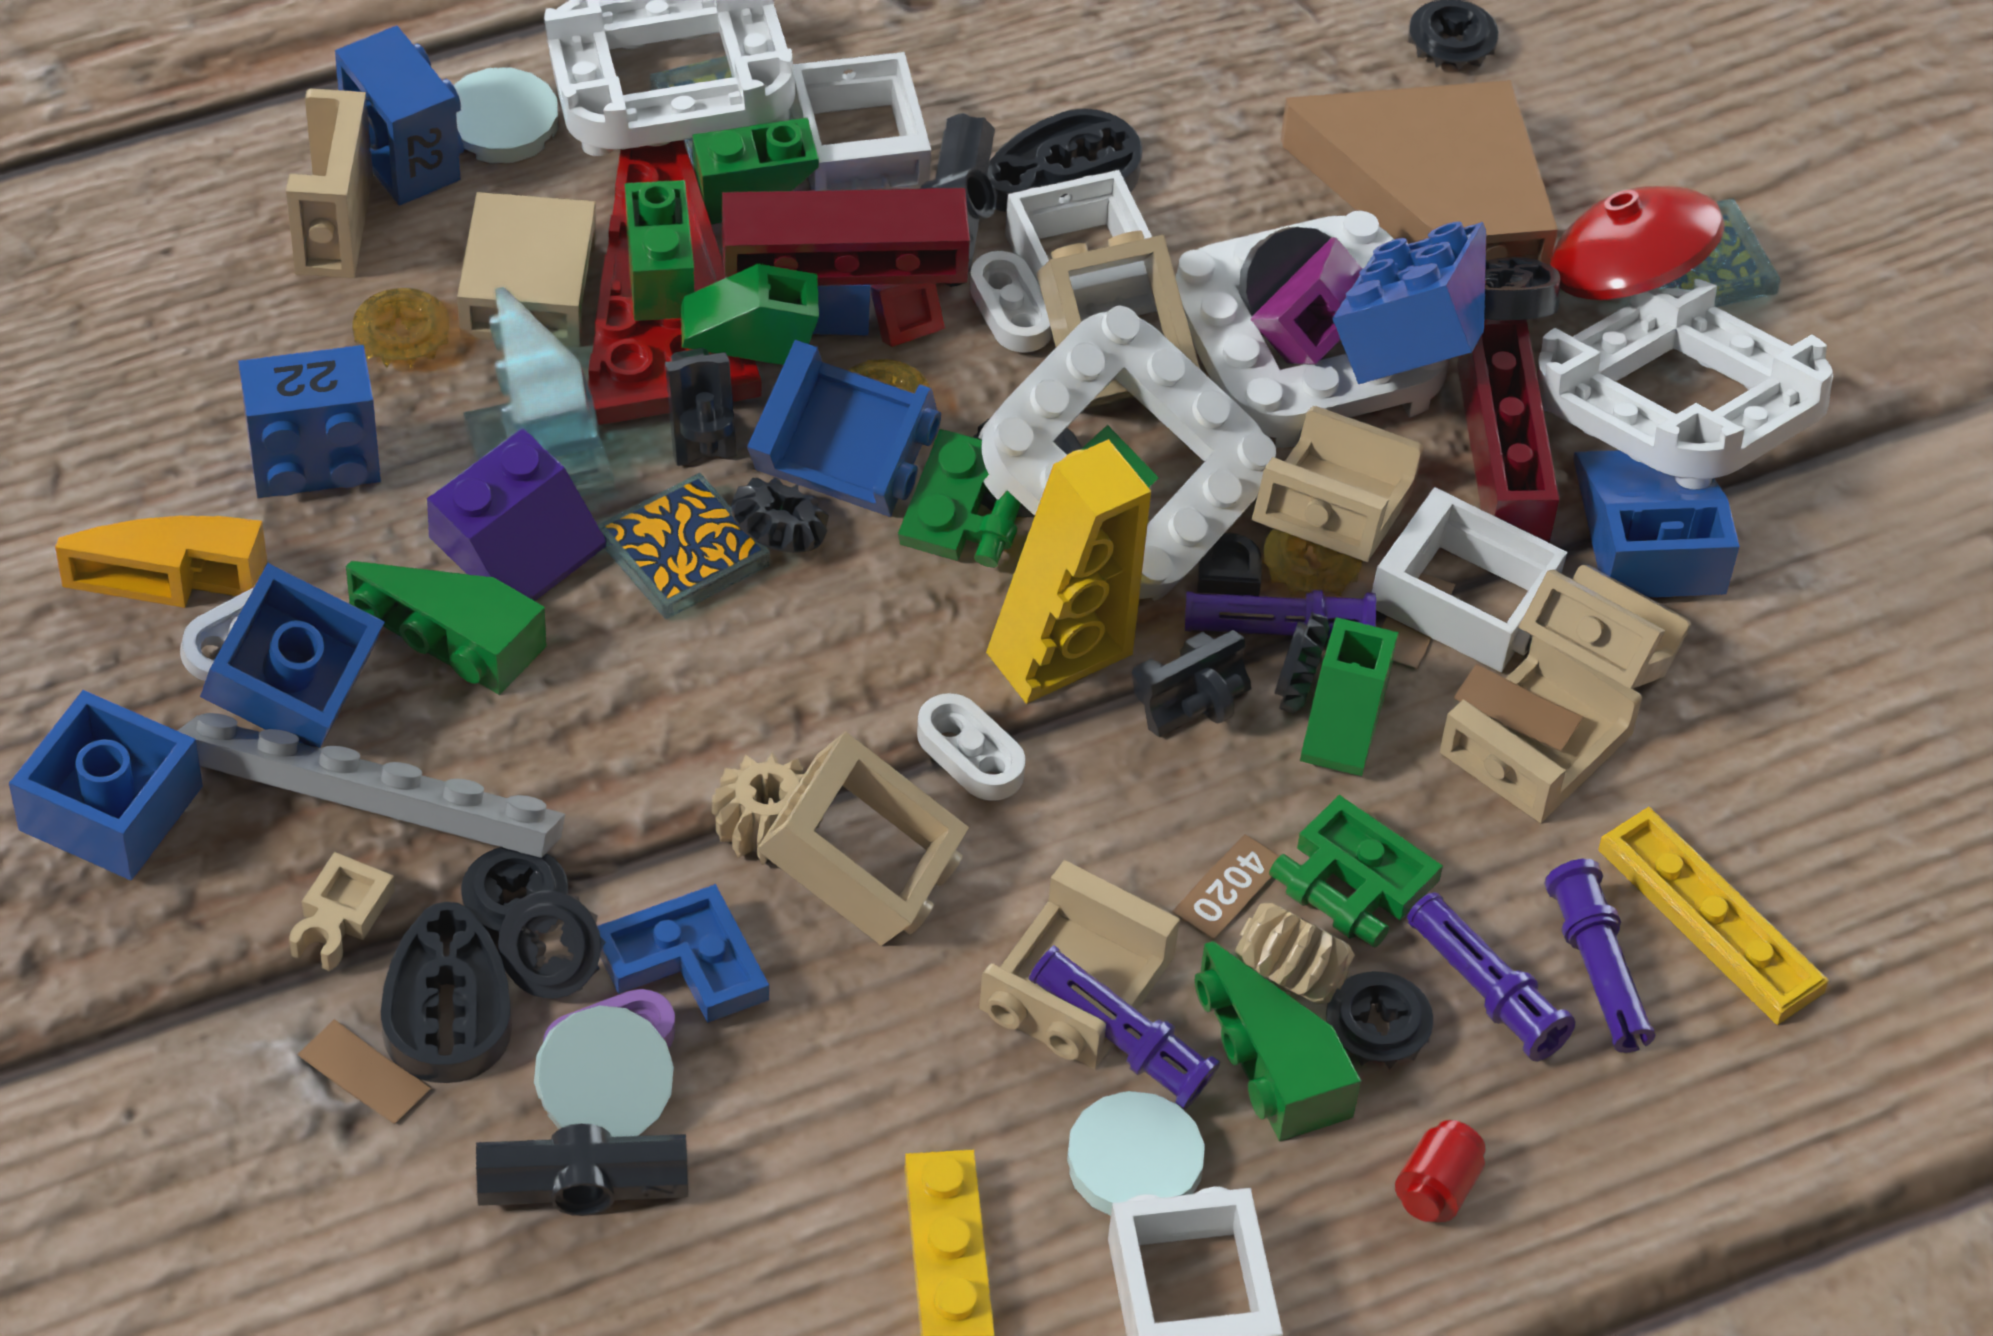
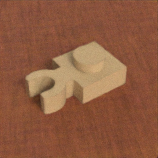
M334 852L302 900L303 914L306 918L298 922L290 933L291 955L299 959L308 945L315 942L324 943L326 945L323 946L320 953L322 968L328 971L335 968L343 956L342 938L345 934L361 940L365 938L395 892L394 876Z

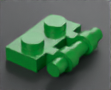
M939 429L898 531L900 545L958 561L966 540L979 544L974 556L976 562L990 568L997 567L1003 550L1010 549L1015 539L1018 528L1014 522L1022 503L1007 491L999 500H996L991 514L985 516L977 515L985 493L992 494L984 483L989 474L983 460L982 440Z
M1339 794L1299 833L1297 849L1307 855L1309 859L1301 866L1287 855L1281 854L1271 866L1269 875L1287 887L1286 895L1302 906L1310 903L1334 920L1333 928L1349 939L1358 936L1373 948H1376L1387 936L1389 926L1373 916L1372 913L1380 906L1401 921L1410 912L1415 903L1440 881L1443 865ZM1334 874L1356 889V891L1347 898L1325 881Z

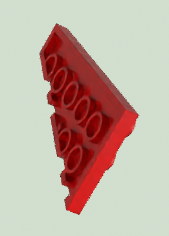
M684 140L671 141L663 146L647 145L620 149L615 182V199L608 230L607 254L604 258L595 320L593 351L590 354L588 385L582 410L583 428L669 413L665 362L672 361L671 355L675 352L692 350L682 348L681 318L634 321L625 183L685 180L694 262V292L724 279V263ZM727 356L730 361L733 402L761 397L762 380L755 360Z

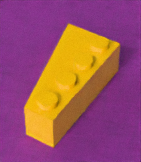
M1109 439L1086 450L1073 451L1061 461L1053 464L986 651L1026 704L1133 655L1151 490Z

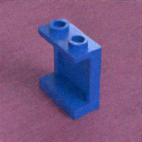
M795 340L747 448L757 471L891 517L898 499L907 500L913 490L918 473V467L914 465L922 445L929 447L933 443L940 426L941 412L937 411L932 388L919 384L914 394L822 362L818 347Z

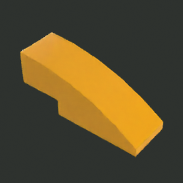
M179 515L135 519L97 526L59 537L55 546L62 587L182 608L186 607L192 589L238 596L254 588L267 563L263 522L261 520L226 516Z

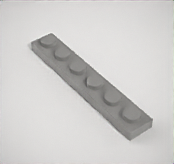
M205 713L197 715L177 730L196 739L200 766L540 858L562 836L565 813L546 809V804L534 797L515 795L505 798L484 792V787L474 781L450 779L445 782L423 776L422 771L418 767L410 764L390 762L381 765L360 759V754L357 751L347 747L326 746L318 748L299 743V738L287 731L269 729L258 732L239 727L234 718L223 714Z

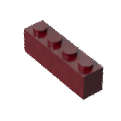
M965 188L722 192L724 279L756 264L817 274L818 286L968 282L970 234Z
M1484 319V331L1473 351L1458 356L1457 361L1481 510L1550 543L1559 504V495L1527 319Z

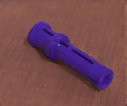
M1313 590L1312 593H1306V599L1186 592L1184 632H1191V630L1230 632L1234 630L1242 634L1293 636L1298 621L1307 624L1311 612L1327 617L1330 629L1326 641H1329L1335 620H1329L1330 618L1357 619L1354 622L1375 627L1376 593H1366L1363 599L1325 597L1322 590ZM1229 612L1248 614H1268L1274 615V617L1221 615L1219 613ZM1286 616H1304V619L1286 618Z
M1593 859L1571 860L1556 867L1546 876L1545 888L1549 897L1556 899L1565 920L1561 930L1566 942L1573 948L1580 950L1613 1038L1612 1043L1615 1050L1620 1053L1640 1050L1634 1035L1639 1034L1642 1043L1648 1046L1655 1039L1656 1034L1649 1023L1617 939L1621 919L1616 908L1607 904L1600 885L1604 875L1599 863Z
M1429 893L1415 903L1408 914V924L1416 929L1485 999L1484 1007L1488 1017L1494 1023H1504L1524 1043L1523 1051L1531 1061L1538 1062L1550 1057L1566 1043L1575 1029L1576 1021L1567 1010H1557L1538 991L1539 984L1530 973L1520 970L1513 971L1443 901V897L1439 893Z
M1053 945L1035 965L1028 979L1034 984L1037 983L1050 994L1102 1020L1106 1024L1105 1037L1129 1055L1126 1062L1130 1065V1070L1137 1075L1144 1072L1174 1094L1176 1096L1175 1104L1186 1110L1209 1084L1221 1062L1214 1056L1205 1059L1175 1036V1026L1170 1022H1163L1160 1019L1154 1023L1115 994L1108 986L1102 984L1061 953L1058 947ZM1071 987H1078L1085 994H1087L1098 1004H1100L1111 1014H1113L1116 1017V1019L1113 1020L1110 1017H1108L1106 1014L1100 1011L1097 1007L1091 1004L1088 1000H1086L1084 997L1078 994ZM1132 1029L1137 1034H1139L1141 1038L1138 1040L1127 1030ZM1168 1057L1187 1073L1182 1074L1163 1058Z

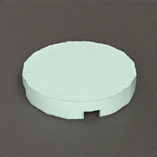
M487 68L468 74L454 84L461 102V111L456 113L457 129L461 135L464 148L469 152L476 153V160L487 163H514L533 157L544 149V142L551 135L554 138L558 131L557 98L550 86L532 73L514 68Z
M596 1006L571 1014L549 1031L536 1056L534 1084L538 1098L542 1101L543 1108L558 1129L568 1125L583 1123L603 1127L610 1132L612 1137L638 1136L659 1119L672 1091L674 1067L666 1041L650 1021L627 1008Z
M1126 1091L1102 1097L1082 1111L1070 1130L1067 1157L1070 1167L1069 1174L1074 1188L1092 1207L1111 1216L1113 1203L1126 1202L1135 1196L1150 1194L1163 1198L1193 1194L1202 1177L1205 1144L1196 1122L1179 1105L1156 1094Z

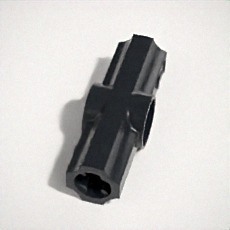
M960 113L947 118L936 178L923 183L920 189L965 188L970 234L969 276L979 221L992 216L996 209L995 188L990 177L987 175L995 128L984 117H973ZM941 283V284H945V285H947V286H949V287H955V286L962 285V284H964V283Z
M579 1123L558 1129L552 1134L551 1139L476 1142L478 1206L552 1203L554 1208L562 1213L573 1216H588L607 1210L612 1206L614 1200L688 1197L686 1134L612 1137L610 1132L603 1127Z

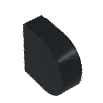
M1224 533L1199 560L1197 593L1260 596L1262 556L1258 546L1243 535Z

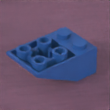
M1462 222L1448 223L1431 231L1427 239L1408 244L1406 238L1394 239L1373 250L1372 257L1365 268L1359 272L1360 276L1353 287L1346 293V298L1332 318L1358 385L1473 351L1484 331L1486 228L1483 222L1463 227Z
M1620 450L1574 452L1573 460L1599 571L1648 598L1727 594L1740 546L1728 498L1714 478H1712V483L1706 488L1689 489L1679 485L1675 480V476L1665 474L1642 462L1635 461Z

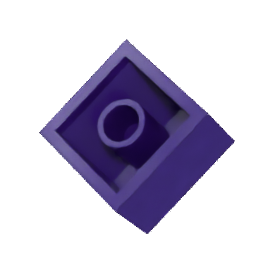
M523 427L427 498L429 538L466 574L494 577L533 601H536L606 547L604 535L565 467Z

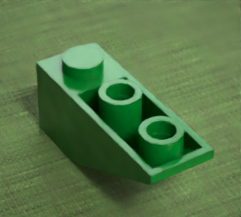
M351 561L345 566L349 604L385 621L383 627L402 637L413 650L422 654H431L451 666L465 681L473 684L479 683L498 695L547 647L545 607L494 577Z
M1212 941L1204 944L1201 970L1194 977L1199 1002L1206 1012L1214 1011L1222 1027L1221 1039L1225 1053L1232 1065H1241L1249 1081L1248 1093L1252 1107L1261 1120L1268 1118L1279 1142L1354 1118L1361 1080L1334 1028L1216 942Z

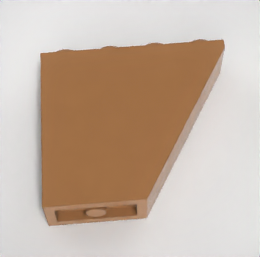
M1511 80L1286 97L1281 131L1282 146L1356 211H1366L1373 214L1379 222V227L1390 234L1393 239L1406 238L1408 244L1429 238L1428 234L1431 231L1448 223L1462 222L1463 227L1483 222L1486 228V260L1521 257L1536 259L1550 265L1558 228Z

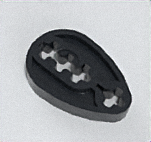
M1072 109L1038 121L1019 132L1000 147L990 160L987 175L990 177L995 188L996 210L1007 212L1008 194L1117 170L1120 171L1129 191L1132 192L1140 177L1142 144L1136 131L1126 121L1101 110ZM1069 193L1063 194L1060 198L1067 196Z
M1506 257L1486 260L1484 319L1524 320L1546 317L1557 313L1560 306L1561 276L1559 272L1551 265L1531 258Z
M448 901L435 903L426 908L403 936L391 960L383 985L380 1011L383 1041L391 1059L414 1077L428 1082L456 1083L484 1073L502 1057L508 1047L512 1033L509 985L501 956L490 934L469 908L459 903ZM454 929L453 942H450V954L446 957L444 956L443 942H440L442 930ZM451 984L454 985L453 1009L455 1019L452 1026L454 1046L452 1055L442 1056L438 1053L440 1048L438 1022L441 1018L439 993L441 985Z

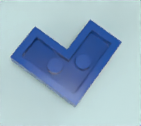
M716 884L598 925L600 937L606 942L601 950L600 958L618 994L681 972L707 1023L769 1001V983Z

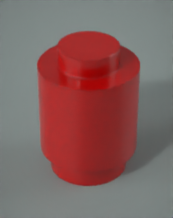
M1445 1120L1440 1122L1437 1127L1430 1128L1424 1133L1395 1181L1396 1194L1405 1210L1411 1216L1425 1222H1447L1457 1215L1485 1167L1484 1154L1486 1152V1145L1477 1131L1460 1121Z

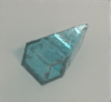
M505 287L496 288L498 314L489 316V323L497 351L504 350L505 358L496 360L495 367L503 395H510L511 404L501 406L508 438L523 427L553 457L600 447L595 403L580 361Z

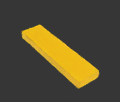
M1649 806L1601 837L1598 851L1776 1025H1779L1825 993L1829 980Z

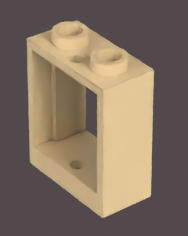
M1142 230L1126 232L1108 239L1109 247L1091 251L1087 250L1086 243L1064 246L1052 251V259L1036 273L1057 347L1081 323L1070 277L1144 261L1163 335L1200 369L1164 234L1144 239ZM1114 378L1085 409L1135 397Z
M845 731L815 756L760 843L757 851L882 946L903 930L911 935L928 917L934 903L927 897L935 884L941 886L959 865L963 855L956 849L969 827ZM842 785L926 850L899 896L814 831Z

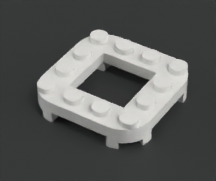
M570 0L556 10L546 8L545 25L549 53L565 124L572 136L582 142L583 151L589 155L602 156L613 152L615 149L647 145L663 146L671 141L690 139L692 134L780 122L790 118L789 108L792 106L796 96L792 50L787 49L773 0ZM720 32L733 78L634 94H622L619 78L615 75L609 50L617 48L636 49L648 43L673 39L692 40L704 34Z
M1354 211L1347 216H1329L1210 244L1198 250L1187 251L1180 257L1176 282L1194 348L1211 380L1252 417L1263 434L1276 438L1275 448L1296 446L1300 439L1306 413L1312 406H1318L1350 418L1402 404L1410 418L1429 409L1430 399L1440 391L1446 380L1450 359L1359 385L1347 354L1323 359L1317 364H1303L1280 370L1258 328L1250 320L1251 315L1239 294V280L1242 265L1254 245L1261 239H1265L1269 234L1287 227L1317 228L1331 237H1337L1363 269L1372 257L1375 248L1394 240L1390 234L1379 227L1377 218L1369 212Z
M1696 279L1692 291L1677 288H1656L1633 295L1629 305L1573 337L1553 328L1543 337L1542 351L1538 360L1537 379L1543 410L1555 414L1582 429L1584 433L1594 436L1626 453L1633 460L1642 462L1657 471L1675 476L1676 482L1685 488L1703 489L1712 483V478L1725 476L1741 469L1810 427L1826 415L1829 406L1833 371L1829 362L1825 359L1827 345L1811 334L1791 346L1715 307L1717 286ZM1674 348L1694 358L1701 365L1714 369L1743 384L1748 391L1713 412L1695 403L1680 413L1675 414L1616 381Z
M1114 306L1108 312L1094 314L1083 320L1019 385L984 425L978 437L982 439V455L989 474L984 483L997 500L1009 491L1035 515L1053 464L1067 456L1054 443L1055 439L1115 378L1204 461L1147 525L1139 599L1152 598L1156 601L1165 596L1199 562L1256 499L1264 468L1272 457H1276V448L1273 441L1263 434L1252 417L1161 332L1145 320L1139 318L1130 308Z

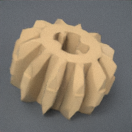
M772 751L763 763H757L745 755L743 762L740 764V770L725 768L724 774L720 779V787L715 789V794L712 796V813L715 815L716 832L719 835L720 842H732V848L735 850L737 858L754 851L757 852L762 865L768 860V858L757 851V848L804 775L798 758L781 765L778 764V759Z
M1274 903L1259 905L1252 918L1249 917L1239 934L1242 938L1235 949L1238 959L1250 968L1317 1004L1329 1003L1337 988L1341 989L1349 974L1347 969L1355 956L1349 944Z

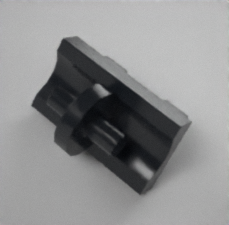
M704 348L675 352L671 355L672 361L665 362L673 457L676 465H688L694 460L703 457L717 456L729 458L737 456L730 361L726 352L709 355L708 350Z
M1234 630L1216 639L1201 632L1184 642L1178 659L1163 665L1151 658L1133 667L1131 673L1135 696L1145 707L1148 730L1161 737L1203 714L1217 724L1230 719L1234 714L1233 699L1252 689L1251 680L1243 662V651L1246 647L1245 638Z

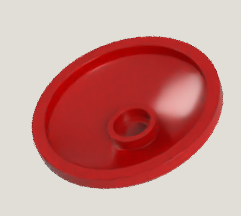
M1644 186L1620 191L1592 206L1566 229L1553 251L1550 265L1561 276L1560 288L1564 292L1578 298L1608 300L1641 294L1668 284L1701 264L1715 250L1722 239L1725 226L1724 219L1718 204L1713 199L1692 189L1676 186Z

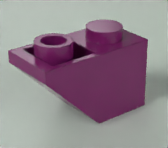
M1332 237L1250 320L1286 363L1317 364L1341 340L1332 318L1346 298V293L1353 287L1360 276L1359 272L1362 270V267L1338 238Z

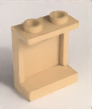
M308 89L305 105L313 175L289 174L286 188L295 275L355 278L373 180L366 92Z
M476 193L457 295L460 338L580 347L583 330L582 300L590 251L595 249L597 239L595 201Z
M1312 406L1306 413L1300 439L1286 460L1282 461L1272 457L1264 468L1252 520L1368 562L1412 496L1424 446L1408 438L1321 407Z
M1581 565L1573 579L1554 569L1547 571L1518 628L1625 687L1632 689L1663 678L1666 675L1691 627V622L1682 615L1590 565Z
M1533 636L1529 655L1505 679L1548 701L1584 716L1563 750L1558 751L1502 725L1463 699L1447 714L1440 753L1541 824L1633 735L1642 696L1634 689L1625 687Z
M1063 860L1051 877L1049 901L1003 964L1000 967L995 964H989L983 972L979 1009L988 1013L999 1025L1008 1029H1019L1040 1040L1058 1056L1068 1060L1076 1059L1096 1069L1113 1045L1105 1037L1106 1024L1099 1018L1050 994L1037 983L1031 982L1028 979L1031 971L1041 957L1055 945L1061 950V953L1102 984L1108 986L1115 994L1137 1010L1175 957L1180 918ZM1071 987L1073 990H1075L1078 994H1080L1082 997L1088 1000L1091 1004L1097 1007L1108 1017H1110L1113 1020L1116 1019V1017L1113 1014H1111L1108 1010H1106L1095 1000H1093L1091 997L1085 994L1078 987Z

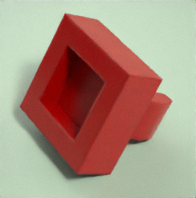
M936 283L880 284L870 286L882 342L894 347L945 329Z

